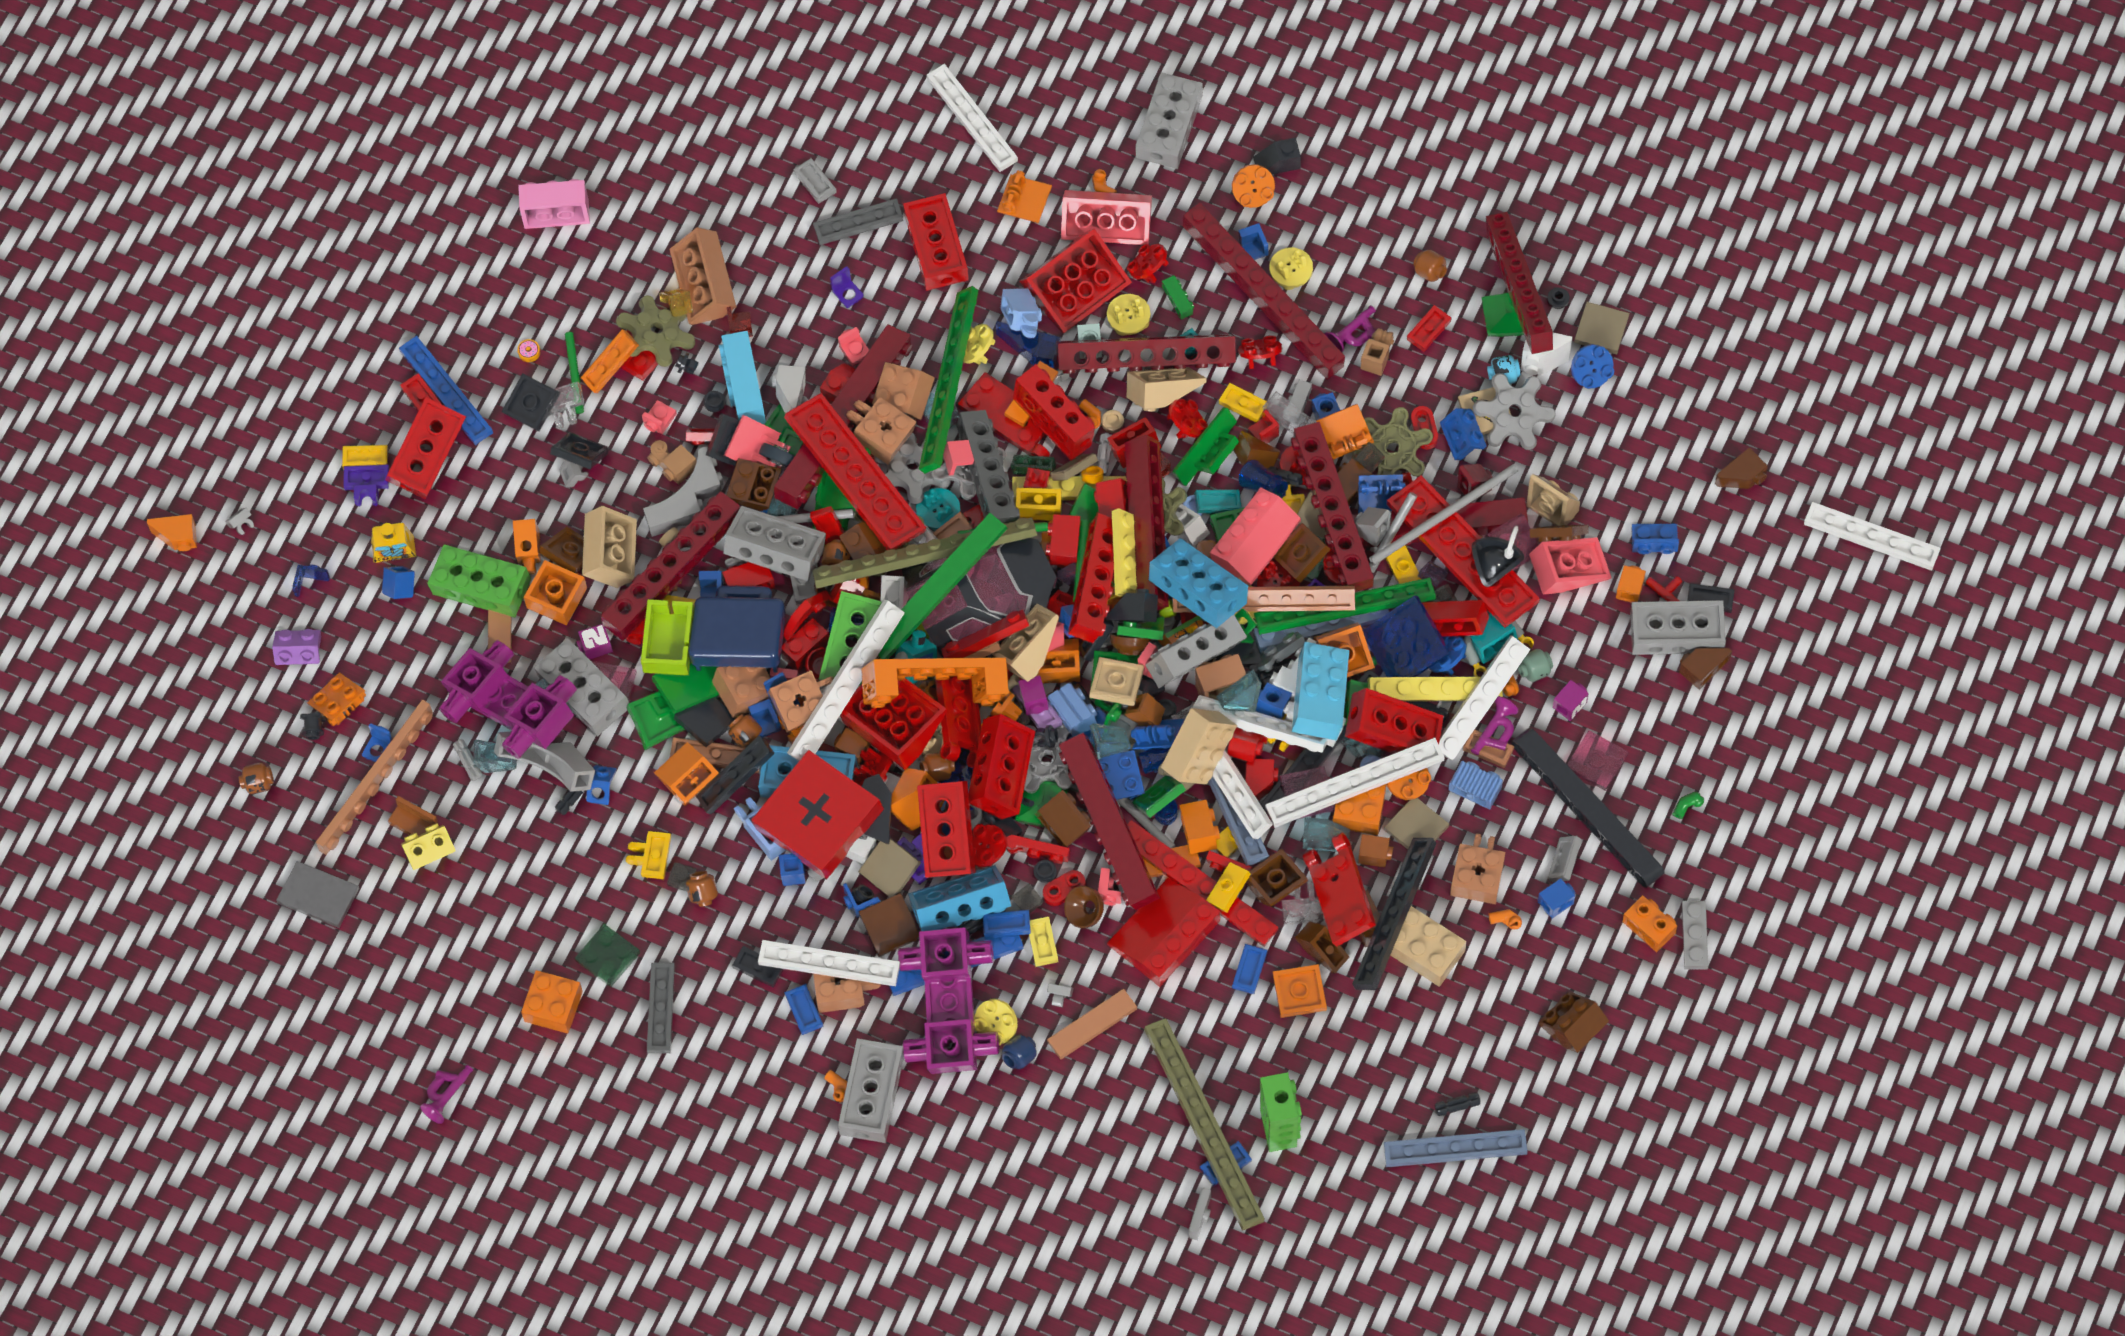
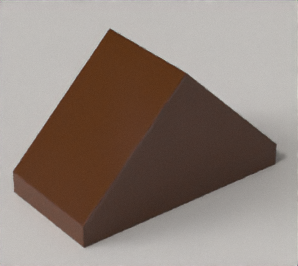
M1241 431L1238 437L1239 443L1233 451L1242 466L1265 470L1270 466L1274 467L1280 450Z

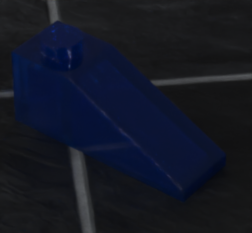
M996 322V335L1032 365L1038 364L1041 361L1054 369L1057 361L1056 341H1061L1060 337L1037 331L1034 338H1028L1021 331L1010 329L1007 323Z

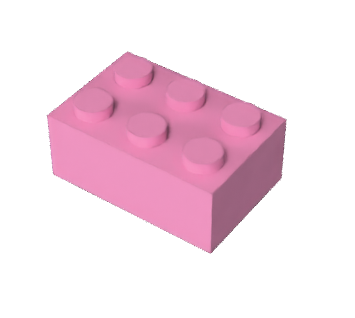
M584 180L548 181L547 183L539 184L530 182L525 185H519V207L525 229L590 224L589 199Z

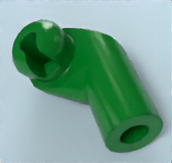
M1698 792L1682 796L1672 815L1678 819H1683L1688 807L1692 805L1701 807L1703 805L1704 797L1700 796Z

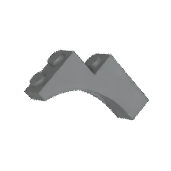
M707 446L698 449V458L694 471L680 490L660 503L643 508L652 537L666 533L673 527L678 528V526L689 525L692 522L693 516L704 509L702 500L716 496L721 491V485H724L721 473H716L714 466H717L716 459L706 456Z
M512 731L498 732L494 753L497 757L511 758L537 766L559 779L569 791L591 789L595 770L571 742L551 743L546 749L533 743L523 756L517 759L510 755L502 746L504 740Z

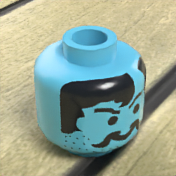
M1511 355L1495 357L1491 360V366L1487 367L1489 380L1495 374L1503 373L1508 378V382L1512 384L1517 381V377L1521 376L1518 359L1514 360Z

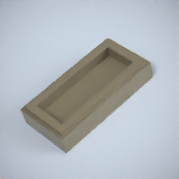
M1094 453L1081 454L1051 472L1050 475L1053 481L1068 480L1097 462L1098 459Z

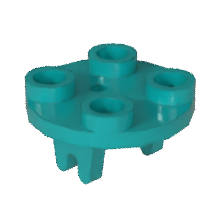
M934 488L924 492L923 501L916 504L917 515L921 516L924 524L934 532L961 512L960 503L956 495L943 488Z

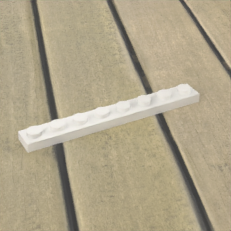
M883 600L787 753L796 760L800 761L808 750L816 754L861 683V668L876 659L904 615V612L890 601Z
M1433 738L1268 803L1265 807L1275 828L1444 761V755L1436 738Z

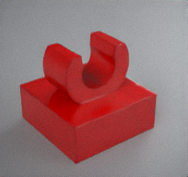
M1028 467L1023 488L1047 489L1050 471Z

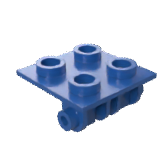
M1403 474L1359 475L1358 514L1360 512L1364 513L1368 507L1392 511L1387 505V500L1406 487V484L1403 483Z
M1186 718L1162 720L1159 725H1154L1153 727H1135L1131 730V737L1136 740L1132 749L1170 748Z
M1134 750L1098 758L1116 800L1123 798L1134 800L1137 798V795L1145 794Z

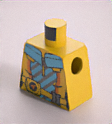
M385 523L382 526L372 528L371 544L374 563L416 557L414 536L404 523Z

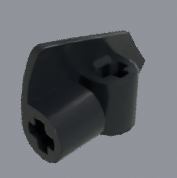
M877 774L866 778L862 787L880 799L884 810L859 839L866 840L867 837H871L889 844L892 793L881 776Z

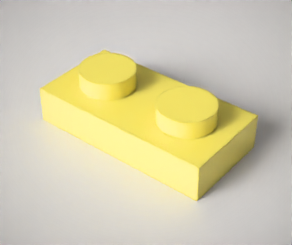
M1049 917L1030 920L1031 934H1029L1035 966L1057 963L1058 956Z

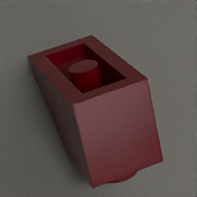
M1481 464L1462 465L1459 467L1457 487L1465 496L1493 476Z

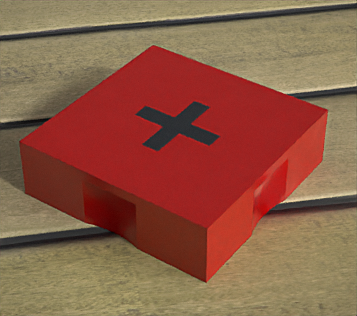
M808 750L751 821L757 831L781 848L795 854L803 864L827 880L846 857L853 843L868 830L884 808L880 799Z

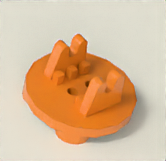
M1257 164L1247 165L1234 175L1232 193L1235 199L1244 207H1260L1274 196V178L1265 167Z
M1009 691V694L1001 698L1003 704L998 702L990 714L994 716L1001 713L1016 721L1021 715L1022 710L1011 701L1015 695Z
M1425 768L1389 782L1386 785L1397 798L1414 800L1423 795L1431 781V775L1428 769Z

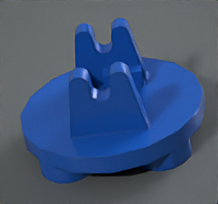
M1595 344L1582 347L1572 359L1571 372L1573 378L1578 384L1587 389L1602 386L1614 375L1613 359L1609 351Z
M1460 636L1438 637L1436 643L1423 657L1429 670L1442 672L1444 675L1447 673L1449 676H1452L1454 672L1451 668L1466 657L1467 645L1465 640Z

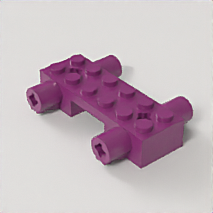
M496 640L492 647L482 654L469 648L441 681L449 692V697L441 705L440 712L450 721L457 723L471 707L512 730L502 746L510 755L517 759H520L533 743L546 749L574 716L566 703L577 691L575 685L562 675H559L555 682L546 689L534 683L528 687L510 677L503 668L514 656V653L499 640Z
M966 928L920 931L919 947L898 949L900 971L921 969L922 978L925 981L927 1023H924L925 1038L905 1039L903 1041L905 1062L927 1061V1069L931 1074L977 1070V1056L999 1054L998 1033H975L971 965L994 962L992 941L970 942L969 932ZM948 951L950 955L948 958L943 959L941 955ZM953 1042L955 1048L949 1051L946 1047H950L949 1043Z

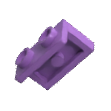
M312 629L275 631L272 646L275 664H319L321 631Z

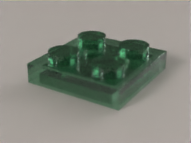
M603 924L575 957V961L605 984L612 987L639 956L640 950L606 924Z

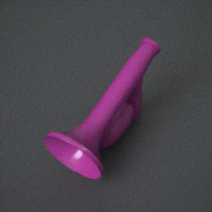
M1370 305L1341 331L1337 333L1325 332L1324 334L1341 352L1344 351V340L1351 346H1361L1368 339H1373L1372 335L1375 329L1368 318L1376 310ZM1362 325L1365 332L1357 338L1353 337L1352 332Z
M1497 696L1494 701L1496 704L1495 715L1477 740L1474 748L1471 749L1473 754L1479 755L1484 746L1505 751L1507 742L1514 732V725L1506 716L1516 715L1519 712L1516 705L1510 700ZM1498 726H1504L1505 730L1498 740L1490 738Z
M466 1065L458 1075L437 1070L435 1079L427 1089V1095L433 1103H423L420 1106L422 1112L432 1121L442 1124L444 1122L443 1109L465 1082L469 1074L473 1072V1069ZM444 1081L451 1082L442 1094H437V1090Z

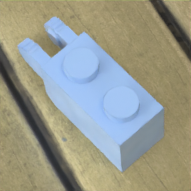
M1028 288L1003 289L1000 308L1010 329L1021 331L1025 337L1034 338L1037 333L1038 321H1041L1042 312L1036 305L1035 297H1032Z
M749 797L745 801L753 812L746 815L739 806H736L734 811L742 820L747 832L772 861L785 852L786 849L781 848L756 830L751 820L762 806L758 807L752 798Z

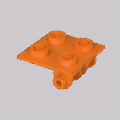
M1018 170L1013 175L1010 174L997 212L1039 223L1052 185L1026 179L1025 173Z
M1358 404L1316 420V422L1320 421L1333 459L1374 443Z
M339 672L307 704L328 718L327 721L334 727L346 718L343 713L347 716L350 715L347 708L354 711L358 705L365 701L366 694L363 688Z

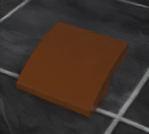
M901 893L859 911V916L869 934L878 957L920 939L917 927Z

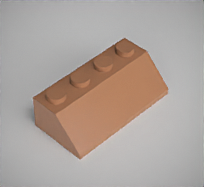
M697 227L670 248L690 325L723 318L736 308L717 232Z

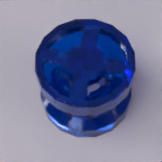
M1174 800L1155 814L1158 823L1171 825L1176 821L1178 816L1176 802Z

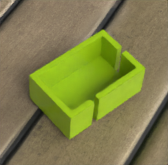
M647 601L641 655L643 673L689 675L690 657L688 649L694 611L693 602L672 601L674 614H670L668 601Z

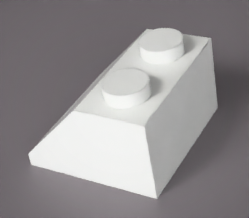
M1553 333V350L1531 354L1525 340L1521 371H1525L1530 375H1544L1566 363L1570 358L1572 337Z

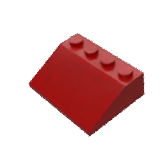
M1095 228L1083 233L1019 281L1024 289H1029L1032 297H1035L1038 307L1062 333L1068 331L1132 283Z
M906 678L905 680L898 681L899 695L891 700L892 702L885 704V707L872 708L871 704L864 705L863 686L861 684L840 714L842 722L906 770L922 754L947 713V709Z
M1169 878L1157 889L1160 899L1139 908L1107 943L1109 947L1159 987L1220 922V911L1203 897Z

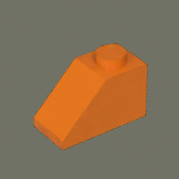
M192 514L147 519L151 533L172 549L188 551L191 548H197L196 524Z

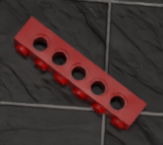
M1100 513L1095 516L1089 526L1068 631L1069 635L1094 643L1098 636L1104 634L1106 628L1104 618L1109 612L1110 605H1107V602L1113 592L1111 581L1114 579L1112 518Z

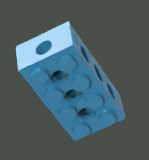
M1181 538L1150 562L1149 581L1215 628H1218L1247 604L1248 585Z
M770 745L775 754L761 768L758 786L760 797L769 798L799 762L787 753L790 747ZM827 751L816 752V755L851 780H855L853 771L855 767L857 768L856 755Z
M996 865L978 870L976 873L966 874L908 893L914 917L921 931L957 927L964 921L970 919L978 920L986 914L992 912L999 913L1011 906L1005 882Z

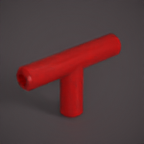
M1675 576L1665 588L1652 577L1646 580L1645 584L1667 602L1680 601L1671 594L1682 583L1680 577Z

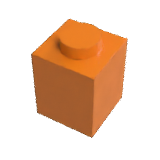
M1624 565L1616 598L1628 602H1638L1646 571L1638 566Z

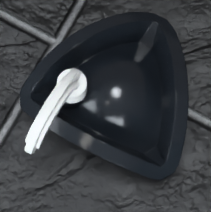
M1518 526L1514 527L1509 541L1497 537H1484L1472 543L1474 562L1484 586L1489 587L1524 560L1523 552L1514 545Z

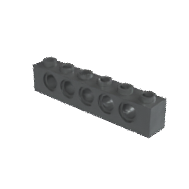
M986 410L960 412L956 427L960 440H969L974 463L968 465L983 517L985 518L991 513L1002 523L1015 522L1020 517L1019 509L1014 505V492L1009 488L1008 473L1004 472L1003 456L999 454L997 449L998 440L992 432V420L988 419Z

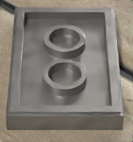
M296 861L276 901L280 905L340 928L359 891V886Z

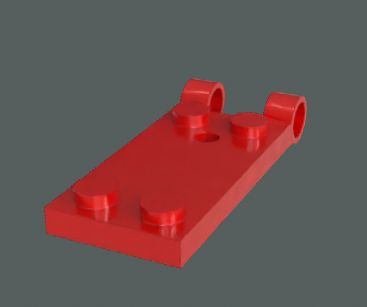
M984 372L958 402V408L964 412L986 410L988 419L992 420V431L1031 456L1038 463L1043 464L1050 456V452L1043 445L1038 444L1045 433L1031 418L1027 421L1028 425L1022 427L1004 416L1014 400V391Z
M949 676V679L946 680L935 679L938 703L947 709V713L941 721L943 745L940 750V756L942 759L954 762L960 756V747L969 749L967 765L974 768L982 727L979 704L973 703L972 677L967 680H958L957 676Z
M1343 832L1332 837V843L1338 852L1334 857L1322 863L1315 849H1311L1302 855L1305 864L1309 868L1332 943L1335 946H1339L1376 926L1350 841ZM1336 876H1339L1338 879L1333 882L1334 878Z

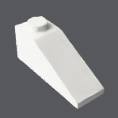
M779 365L777 374H773L772 387H776V397L785 413L801 405L806 385L805 367Z
M1183 504L1177 508L1176 515L1178 520L1184 525V531L1178 537L1195 548L1197 543L1202 541L1210 532L1199 514Z

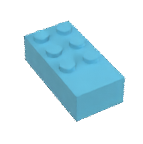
M748 331L722 335L723 344L719 345L730 405L736 407L738 420L741 419L742 415H745L765 425L764 408Z
M1304 642L1298 658L1292 732L1337 740L1343 726L1349 650Z

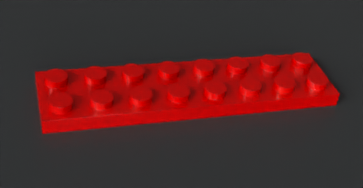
M822 393L785 413L784 418L886 550H896L926 531V526Z
M1422 475L1387 500V505L1397 515L1409 492L1417 495L1415 502L1403 521L1411 530L1450 505ZM1457 512L1418 536L1478 600L1484 601L1486 609L1504 628L1539 603L1540 598L1513 570L1489 587L1482 584L1472 553V543L1481 537Z

